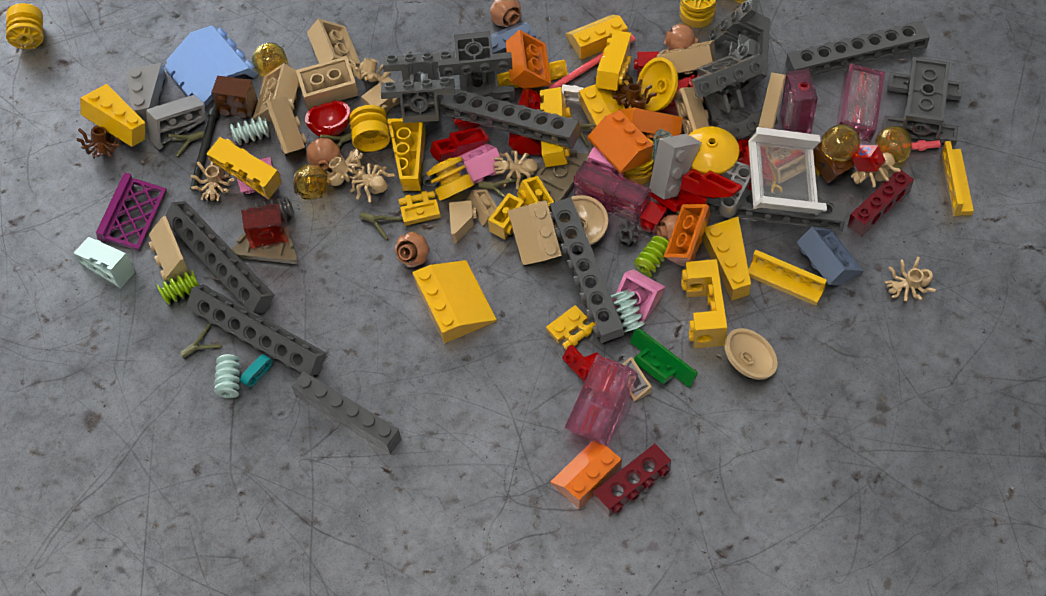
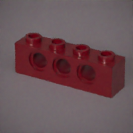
M902 170L895 172L889 178V181H885L850 214L848 227L863 237L911 191L914 179Z
M654 443L594 490L593 500L608 517L612 514H618L627 502L636 500L641 491L650 489L655 484L656 479L660 476L663 478L670 472L671 459ZM652 467L654 470L648 472L644 468ZM636 479L639 482L636 484H631L629 480ZM615 491H620L623 494L621 496H615L613 493Z

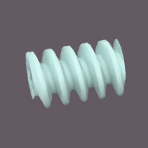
M259 116L257 123L253 118L250 124L245 120L243 126L237 122V128L230 124L233 139L239 145H242V139L249 143V137L253 142L256 141V136L260 140L263 139V134L267 138L270 137L266 117L263 121Z
M628 290L610 295L611 298H617L613 303L614 305H619L616 311L622 314L619 318L624 320L622 326L626 327L624 332L637 329L645 324L644 321H638L642 317V314H636L640 307L633 306L637 303V299H631L635 292Z
M225 354L216 359L214 392L220 397L236 398L239 396V392L236 391L240 387L237 384L240 382V378L237 376L240 375L238 369L241 367L240 363H238L240 361L238 356Z

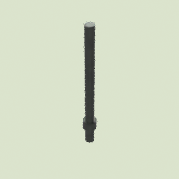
M214 100L211 109L208 111V122L197 162H200L202 166L205 161L215 120L219 116ZM196 162L193 175L200 178L202 170ZM192 178L189 189L196 191V189L192 190L191 187L198 186L199 182Z

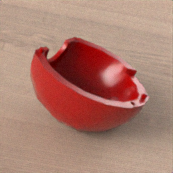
M336 100L319 106L315 105L305 115L306 125L319 137L320 135L338 136L346 130L350 122V108L346 103Z

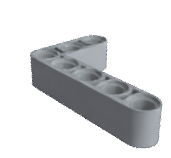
M738 161L729 171L719 174L742 185V189L732 197L721 198L719 212L726 218L736 214L751 183L750 166Z

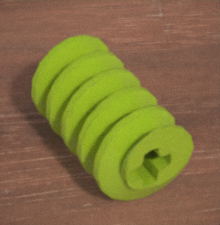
M653 236L651 241L647 243L646 247L638 255V258L634 260L633 264L636 270L647 277H652L651 273H655L657 271L656 267L659 268L661 266L660 262L665 261L664 254L669 241L661 236Z
M192 269L191 276L184 272V279L177 275V282L170 278V285L163 281V288L156 284L163 301L168 305H171V298L178 302V295L185 299V292L190 296L192 287L199 286Z

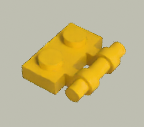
M422 191L421 194L413 196L409 194L405 195L404 198L398 199L399 205L402 206L400 209L404 226L441 218L437 200H429L436 198L434 191Z
M574 305L547 325L546 331L557 343L565 339L566 341L562 344V347L566 350L569 345L575 347L582 338L590 336L593 331L592 326L595 325L593 322L584 325L588 322V317ZM575 330H579L575 335H571Z

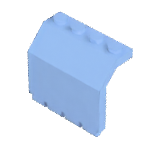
M212 25L190 32L166 60L167 64L164 67L187 96H197L205 106L213 99L211 91L217 75L236 77L246 74L255 78L259 74L254 69L255 65L245 58L246 54L242 50L237 49V44L227 37L228 33L221 27L218 29Z

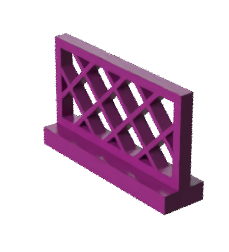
M124 172L97 228V240L102 243L108 241L140 251L166 194V188L132 178L131 174ZM135 184L142 186L143 191L134 194L132 188ZM152 191L160 192L159 196L153 199L150 198L148 193ZM146 194L148 201L139 204L136 198ZM134 199L136 205L127 209L125 203ZM151 204L153 210L144 214L141 208ZM139 209L141 216L132 219L129 213ZM127 214L129 221L120 224L118 218ZM144 219L146 222L145 227L137 229L134 223ZM132 224L135 231L125 234L122 228ZM120 229L122 236L117 238L110 236L113 231ZM137 235L139 240L137 244H133L127 238Z

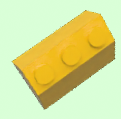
M610 15L567 32L565 36L580 60L604 51V48L607 46L606 42L609 38L610 30L628 32V27L619 15Z

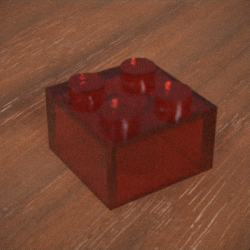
M268 204L262 207H251L241 210L244 232L251 249L288 242L286 223L279 204Z

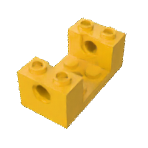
M717 259L686 262L685 269L682 270V291H686V298L707 296V305H710L711 309L709 312L693 313V320L689 321V341H693L694 348L724 346L727 322Z

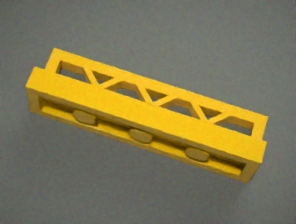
M945 141L941 156L953 216L973 215L974 210L961 149H952L951 141Z
M755 250L752 263L748 268L750 278L817 306L823 295L827 282L822 277L758 250Z

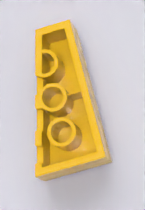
M610 30L609 38L606 42L607 46L604 48L603 56L597 69L595 88L617 91L619 85L623 84V79H625L626 73H628L632 56H629L630 32Z
M561 87L540 90V97L543 103H540V109L543 112L555 113L567 118L572 117L571 108L567 107ZM541 141L542 157L546 167L567 164L570 148Z

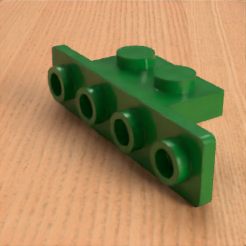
M637 328L634 330L630 343L641 351L634 358L637 365L662 384L676 377L687 387L693 385L698 375L697 371L642 329Z

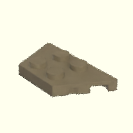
M570 150L567 164L546 167L544 163L535 176L540 178L554 202L565 199L588 166V156L591 151H588V153H577V150Z
M251 223L246 232L237 239V244L232 248V251L241 259L298 264L288 227Z

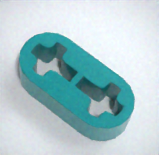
M265 354L260 355L242 374L240 381L248 388L253 387L271 368L273 360Z

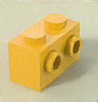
M535 176L522 180L517 196L524 201V205L546 200L550 211V204L554 203L540 178Z
M508 193L488 219L489 232L504 240L508 235H511L513 229L508 210L525 206L524 201Z

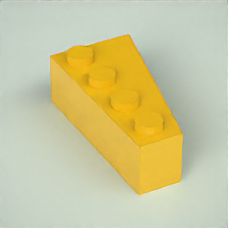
M108 84L80 97L81 115L99 127H104L107 132L131 147L145 140V122Z
M402 118L387 119L403 191H421L422 163L424 161L426 137L424 122L403 123Z
M219 137L207 152L211 162L268 200L282 183L277 169L249 154L243 148L235 146L229 139L225 140Z
M739 217L706 227L702 241L711 260L717 259L719 276L731 301L748 296L750 294L751 281Z

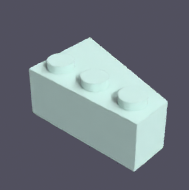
M88 237L74 252L79 263L119 288H122L135 273L132 267L133 263L128 259L126 253L110 247L97 239Z

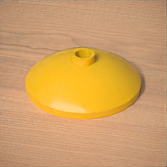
M657 57L650 60L641 70L637 84L640 79L643 80L641 94H644L646 87L652 85L645 99L651 93L656 92L657 96L650 99L645 109L657 112L667 107L674 98L678 87V74L675 65L669 59Z
M706 126L698 128L689 134L702 142L691 165L692 169L703 174L709 170L722 174L729 171L736 164L739 157V145L735 137L725 129Z

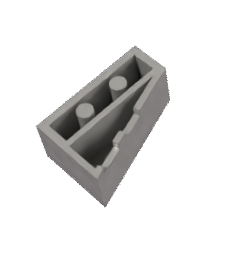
M162 63L127 69L131 108L144 122H147L146 109L159 105L158 99L163 90V81L166 79Z
M195 95L146 109L149 140L159 150L169 140L177 139L170 138L169 134L178 135L185 130L189 131L206 120L205 104Z
M688 134L659 139L649 191L662 199L677 197L682 177L689 172L702 142Z

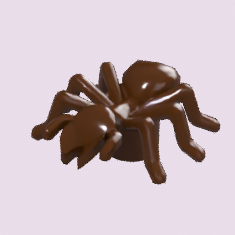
M642 79L639 80L638 84H628L627 86L623 82V85H619L617 91L609 90L613 93L612 98L616 100L619 106L624 105L625 109L629 108L630 104L631 108L645 109L650 99L657 96L655 92L649 94L647 99H645L652 85L646 87L644 94H641Z
M94 126L91 129L90 140L81 128L78 129L83 135L84 140L77 138V141L81 142V148L85 149L88 155L92 153L93 159L95 155L97 157H100V155L106 157L107 154L110 158V152L114 153L116 148L121 146L117 144L120 140L117 137L114 143H110L114 135L110 134V137L107 139L104 127Z

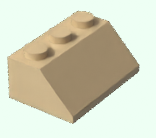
M318 18L307 31L318 62L323 63L347 56L348 61L352 59L356 66L359 67L360 60L346 27Z
M714 40L692 44L687 49L677 48L670 50V52L668 49H665L657 57L669 59L675 65L677 73L691 74L698 67L716 61Z
M347 56L296 70L307 110L315 105L319 106L324 103L333 102V100L341 101L359 96Z
M283 63L264 76L253 116L254 120H258L260 116L263 121L266 117L267 121L272 122L266 101L287 96L288 100L292 99V102H295L297 88L300 85L295 69Z
M693 87L680 88L674 96V102L679 117H683L682 128L684 134L689 135L698 128L709 126L707 121L709 115L703 107V97L697 98Z
M287 96L266 101V106L284 155L304 149V144L307 141L304 133L300 134L298 127L301 124L298 116L294 117L292 110L295 108L292 99L288 100Z
M546 200L508 210L522 265L562 256Z
M163 216L149 233L152 241L148 243L152 252L156 251L157 256H154L158 267L162 266L163 268L160 271L163 280H168L170 284V278L177 282V275L184 279V272L189 276L191 274L166 216Z

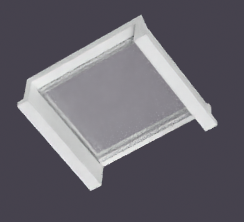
M757 127L756 133L748 141L753 209L769 208L812 213L818 215L821 211L826 212V203H819L817 199L813 149L820 143V135Z

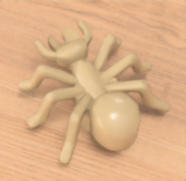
M364 58L359 68L352 59H349L353 75L359 80L364 78L365 81H378L382 83V80L392 74L389 71L379 76L383 69V64L376 73L378 61L375 59Z
M353 149L346 160L340 153V157L333 158L329 163L332 172L330 173L325 170L319 171V174L328 175L326 179L332 186L342 185L344 180L349 182L350 179L347 172L357 174L355 168L361 167L360 159L363 153H359L358 149Z
M512 150L511 154L514 155V163L508 152L504 154L499 153L500 157L494 158V160H500L494 163L493 167H497L494 168V171H497L496 174H503L510 170L506 179L510 177L517 178L516 190L519 189L520 180L524 175L528 179L536 174L538 164L531 158L526 159L529 156L528 153H524L522 158L518 160V152Z
M882 153L885 161L877 172L856 171L851 175V178L854 177V182L858 185L870 176L872 187L874 188L876 187L875 180L889 181L887 168L895 172H900L901 170L893 167L895 159L892 154Z
M197 162V165L207 179L201 180L196 175H191V178L196 179L200 184H207L202 188L192 186L191 189L203 192L209 187L202 194L201 200H204V197L208 200L210 196L211 201L216 199L218 202L220 195L215 188L217 187L223 194L229 192V189H223L219 183L230 186L231 182L235 181V179L231 178L228 182L222 181V179L229 178L231 174L227 172L224 175L225 170L213 162L206 169L200 162Z
M370 163L367 164L368 174H365V167L361 165L356 170V175L352 174L353 177L349 176V179H352L350 193L357 190L356 199L359 200L361 197L360 188L364 186L368 202L371 203L370 192L372 194L382 193L388 186L380 174L386 177H395V174L385 172L386 166L381 167Z
M920 257L916 258L913 269L908 274L905 272L904 260H900L901 273L905 278L897 276L892 267L888 268L892 272V277L901 281L890 280L884 282L888 284L886 288L891 287L888 292L896 294L892 295V299L899 297L902 288H906L903 297L904 301L908 300L909 288H911L914 299L922 300V297L916 294L915 289H918L923 294L929 291L936 292V289L922 288L927 287L931 283L933 273L929 269H917Z

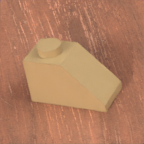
M471 200L449 202L453 244H456L474 226L473 219H476L477 215L476 207L472 208Z

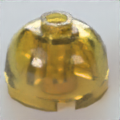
M273 42L260 44L252 55L254 69L263 77L283 63L288 65L285 51L281 46Z
M836 124L825 131L821 138L823 143L821 147L824 154L835 162L842 161L841 163L849 161L855 156L860 147L859 134L853 127L846 124Z
M889 126L879 132L875 139V145H879L882 153L892 154L895 163H899L909 157L912 150V138L904 128Z
M307 164L300 167L293 178L294 192L296 195L297 193L301 195V198L305 200L321 198L322 194L328 193L330 189L327 172L316 164Z

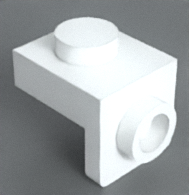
M563 84L562 91L565 101L579 103V90L584 88Z

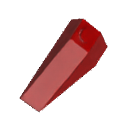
M523 88L518 105H524L535 110L540 109V94L532 88ZM509 133V146L513 150H516L521 155H524V153L542 155L540 140Z

